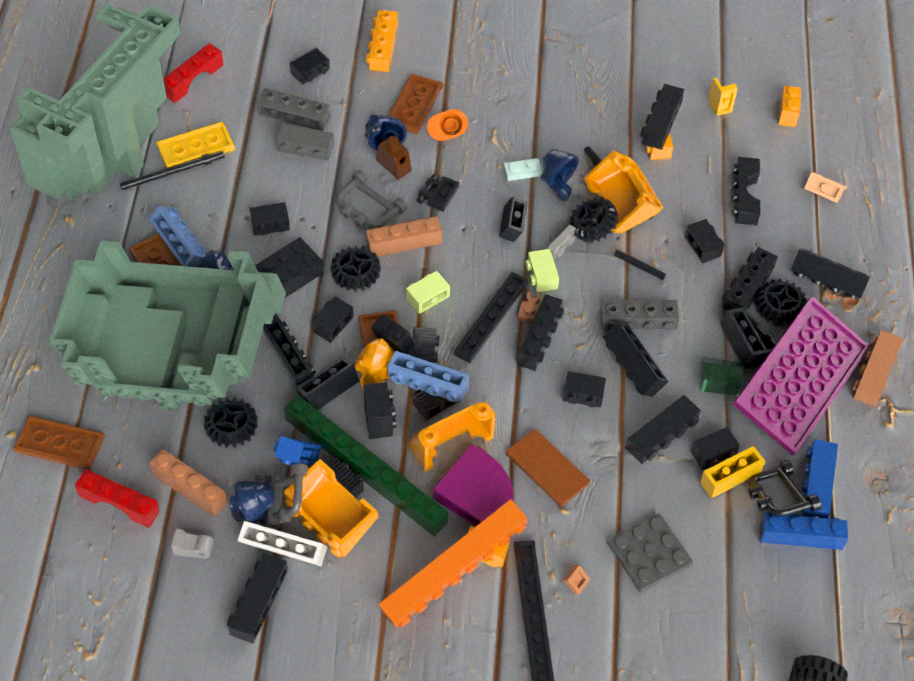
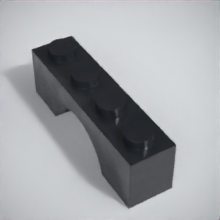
M738 157L737 164L733 165V174L736 175L733 178V188H736V191L733 192V202H736V205L733 206V216H736V224L758 225L760 200L750 195L746 188L757 184L760 174V159Z

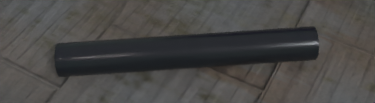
M617 250L614 255L661 280H664L667 275L620 250Z

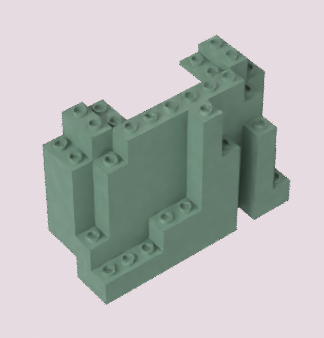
M106 3L95 14L96 19L122 33L60 101L30 87H27L16 99L21 115L9 128L28 186L57 200L63 196L73 201L79 193L84 194L86 191L99 195L119 171L133 178L144 167L140 146L159 125L157 109L167 99L159 58L181 34L178 17L150 5H146L136 15Z
M100 240L94 260H75L49 342L62 358L61 366L74 383L81 386L86 384L94 385L103 396L118 395L122 398L156 399L161 408L168 411L173 409L180 410L181 404L186 402L199 406L204 404L212 405L213 399L226 397L229 385H236L237 380L243 377L250 378L264 324L272 323L274 313H281L286 292L277 274L260 273L257 271L249 252L229 251L228 259L234 270L131 262L119 242Z

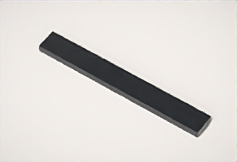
M535 541L514 542L532 681H554Z

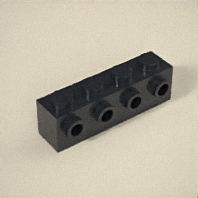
M664 84L662 90H658L657 102H653L651 107L652 113L648 114L646 119L647 125L646 127L643 126L640 137H643L642 145L663 150L683 102V88Z
M760 247L754 253L751 252L747 259V265L743 264L739 271V277L733 279L730 291L726 290L724 293L722 308L732 310L744 307L748 310L756 298L759 288L764 285L775 268L778 256Z
M802 248L798 250L790 269L798 277L804 278V276L812 278L811 282L822 285L824 283L829 285L828 288L835 292L844 291L847 293L846 296L852 299L863 296L871 277Z
M547 294L544 295L520 348L518 366L536 371L538 364L543 362L544 351L546 348H549L552 340L551 335L552 333L555 334L557 330V321L564 314L565 308H562V299Z
M274 315L272 323L264 324L262 331L293 383L298 387L314 376L316 371L311 363L308 364L306 362L307 357L304 351L298 349V342L294 335L290 336L288 333L290 330L285 321L281 322L278 315Z
M617 322L603 336L606 347L615 354L616 361L624 367L626 376L635 383L636 390L641 395L653 397L669 382L628 324Z
M683 395L627 438L625 449L641 464L647 460L651 461L661 449L665 450L675 438L679 439L683 436L686 429L689 427L693 428L699 422L701 410Z
M263 553L260 560L256 561L254 566L255 572L252 578L249 577L245 584L246 590L243 596L240 595L237 600V609L234 615L231 614L227 621L231 636L254 644L288 572L287 561Z

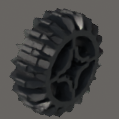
M597 196L593 199L588 197V201L582 200L581 205H576L577 210H572L573 215L570 216V225L576 228V237L585 243L589 241L593 244L595 240L600 242V238L606 239V235L612 234L611 230L616 229L615 224L618 223V212L615 205L608 199L598 198Z
M355 245L354 248L348 246L347 250L341 249L340 253H336L335 258H332L330 269L332 271L331 276L335 283L340 285L341 289L346 287L347 291L353 289L356 292L357 289L363 291L364 287L370 289L371 284L376 283V279L380 277L381 266L376 253H372L371 249L365 250L364 246L358 248Z
M781 278L777 282L774 279L770 283L766 281L756 294L755 306H757V312H761V318L767 317V322L773 321L774 325L776 323H780L781 326L785 323L790 325L807 302L805 292H801V287H795V282L793 284H790L788 280L782 282Z
M226 397L224 402L219 400L218 405L212 403V409H207V415L204 417V429L206 430V435L210 437L213 443L217 442L219 447L224 444L226 448L229 445H233L236 448L238 443L243 446L244 440L250 442V436H255V430L258 428V417L255 409L251 408L249 402L245 403L243 398L237 401V398L234 397L233 400L229 401Z

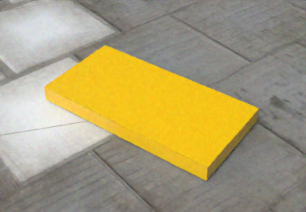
M223 121L156 142L166 168L202 158V155L205 154L211 155L221 151L227 153L235 150V146Z

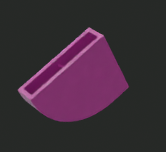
M471 444L433 489V499L476 527L510 499L514 502V493L511 481L504 468L487 454L483 448Z

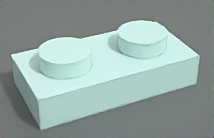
M538 158L504 163L507 181L542 175V168Z

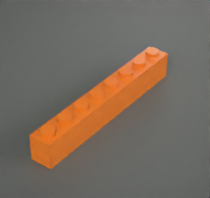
M510 499L379 603L381 611L395 628L405 626L410 622L412 615L416 612L418 614L423 612L428 607L427 603L432 599H439L445 593L444 590L447 587H453L458 584L462 575L466 572L468 574L473 572L478 566L477 563L482 559L484 561L489 559L497 547H503L510 541L512 535L515 533L520 534L527 527V517Z

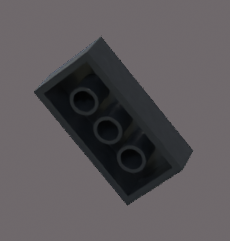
M301 237L255 265L260 273L278 275L286 292L285 298L324 273L323 260Z

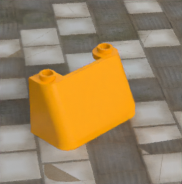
M613 150L584 178L589 192L592 194L596 193L600 197L610 200L615 205L618 212V223L615 224L616 229H612L614 233L622 234L655 216L663 209L660 200L637 163L632 158Z
M485 402L475 403L413 434L409 439V449L423 471L427 472L433 469L434 464L432 460L437 457L435 447L465 432L468 433L471 439L475 438V436L483 438L484 442L493 439L495 412Z

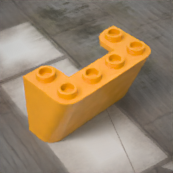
M319 459L308 469L307 475L303 476L301 507L293 517H299L302 520V525L309 532L312 530L317 534L316 538L320 543H326L331 547L330 551L335 557L345 558L377 520L378 512L364 498L358 501L336 480L334 471ZM294 484L284 491L285 503L289 509L293 505Z

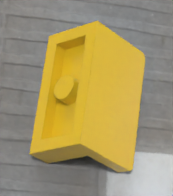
M713 78L708 103L716 116L732 112L738 89L734 83L722 87L718 79Z

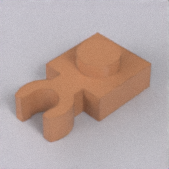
M528 291L526 301H522L518 320L532 323L540 306L541 294L538 293L537 298L533 299L530 297L531 292Z

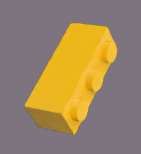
M752 446L705 470L700 484L712 499L749 480L753 475L761 473L765 460L757 449Z

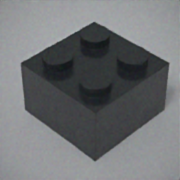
M387 382L363 385L364 408L369 439L393 436V428H396V411L392 402V389H388Z

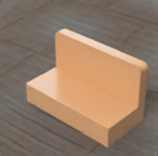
M811 172L804 189L838 203L847 186L816 172Z

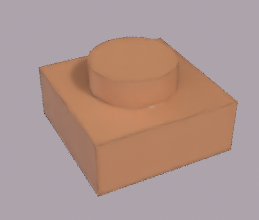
M574 564L562 580L573 594L579 595L590 581V578L580 565Z

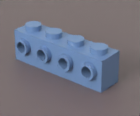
M159 205L149 220L182 266L200 268L207 254L205 248L199 244L197 237L189 230L188 224L181 219L179 212L175 208Z
M395 351L388 364L389 380L397 384L401 383L410 386L415 390L419 389L428 392L433 396L446 398L451 402L462 404L469 390L468 374Z

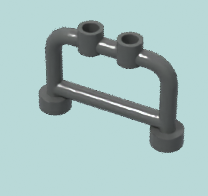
M357 170L352 175L353 180L336 195V203L341 208V215L345 218H348L350 215L354 217L353 222L359 228L363 225L371 229L380 228L397 213L402 214L408 208L402 199L397 198L391 204L364 185L367 182V177L360 170ZM356 187L389 211L380 220L373 222L363 212L359 213L355 210L352 204L345 203L343 198Z
M292 464L291 475L293 476L271 482V476H255V482H267L274 490L294 484L292 507L290 509H279V512H268L267 515L260 519L262 523H266V526L278 527L279 523L290 524L291 517L298 513L302 502L303 476H306L308 473L307 465Z

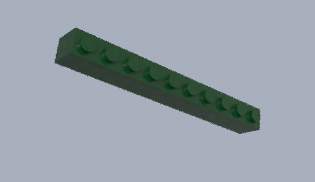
M297 395L284 407L287 422L315 444L321 445L322 449L333 458L337 457L338 460L345 461L354 474L358 473L366 484L435 537L448 523L447 510Z

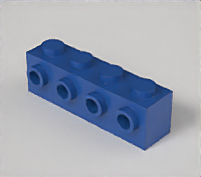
M280 436V439H277L274 445L275 457L280 458L281 463L288 465H314L318 461L322 449L321 445Z
M814 439L812 445L807 447L806 457L809 458V461L805 463L803 474L807 476L806 480H803L801 492H804L806 498L809 495L817 494L822 508L811 512L810 509L804 510L801 516H818L827 519L829 517L838 450L837 443Z
M764 513L760 523V543L843 550L848 540L847 520L839 518L805 517L797 514L781 517L771 513Z

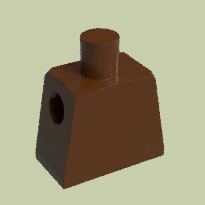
M391 136L378 145L376 161L396 179L399 180L412 171L409 151L399 142L396 136Z

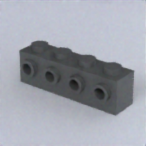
M264 88L257 101L258 115L319 131H324L330 119V105Z
M602 300L600 307L601 329L610 330L617 322L628 324L632 330L677 329L679 322L677 300Z

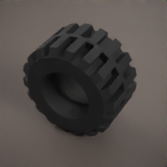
M801 655L793 661L789 681H847L848 672L843 666L831 659L816 655Z

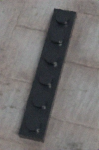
M511 272L454 350L456 357L468 363L472 362L525 289L528 279Z

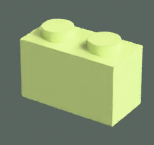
M545 249L528 252V260H525L526 270L530 271L531 286L535 287L536 293L558 289L559 276L551 250Z
M438 271L427 274L423 279L410 284L406 288V300L418 314L450 297V285Z

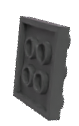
M660 513L607 539L608 546L639 592L693 565V560Z

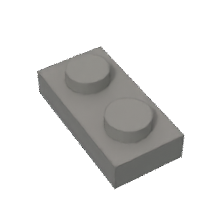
M569 225L548 246L553 260L561 257L565 248L574 243L576 239L575 227Z

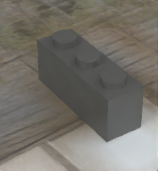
M282 124L276 139L278 151L329 160L334 147L333 133Z

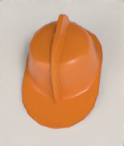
M457 109L441 112L428 120L427 131L433 139L446 141L464 134L468 127V118L462 111Z

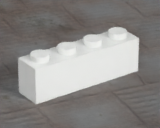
M246 521L243 523L238 541L243 544L320 567L327 550V546Z

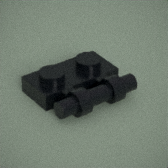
M432 174L426 180L425 187L419 191L416 201L422 204L424 200L428 199V206L444 212L459 189L460 182L445 176L439 181L438 175Z

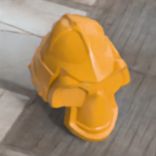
M382 338L367 344L360 355H358L357 361H355L356 371L362 374L360 378L362 389L363 385L382 383L384 379H389L388 364L395 352Z

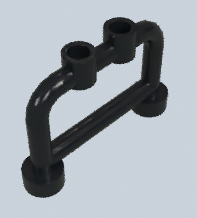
M789 460L780 462V467L757 473L750 478L748 493L752 500L758 498L757 506L760 511L767 510L772 515L782 517L810 509L811 512L821 510L822 506L817 494L809 495L806 498L789 476L794 475V469ZM779 476L799 503L785 508H777L773 505L771 497L766 496L762 485L757 483Z

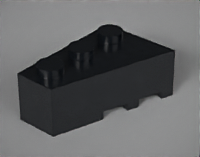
M744 307L727 310L720 325L745 369L760 366L776 344L772 339L773 336L769 332L766 333L759 326L760 323Z

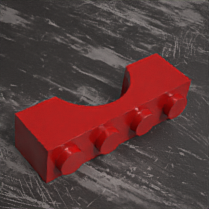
M208 43L164 77L166 97L173 103H176L188 93L191 82L198 74L207 71L212 75L224 65L222 51Z
M88 469L84 470L75 484L79 497L94 504L98 502L111 504L123 511L132 521L147 528H150L160 512L157 500Z

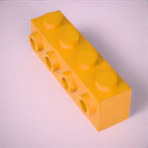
M378 10L377 17L374 16L373 27L375 29L372 28L371 39L373 40L369 41L370 53H367L366 63H369V70L390 72L398 27V12Z

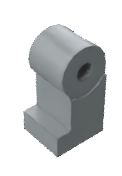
M176 529L171 547L174 555L209 558L214 539L207 535H195L185 533L182 529Z

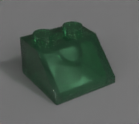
M702 357L700 391L738 396L743 385L744 367L740 361Z

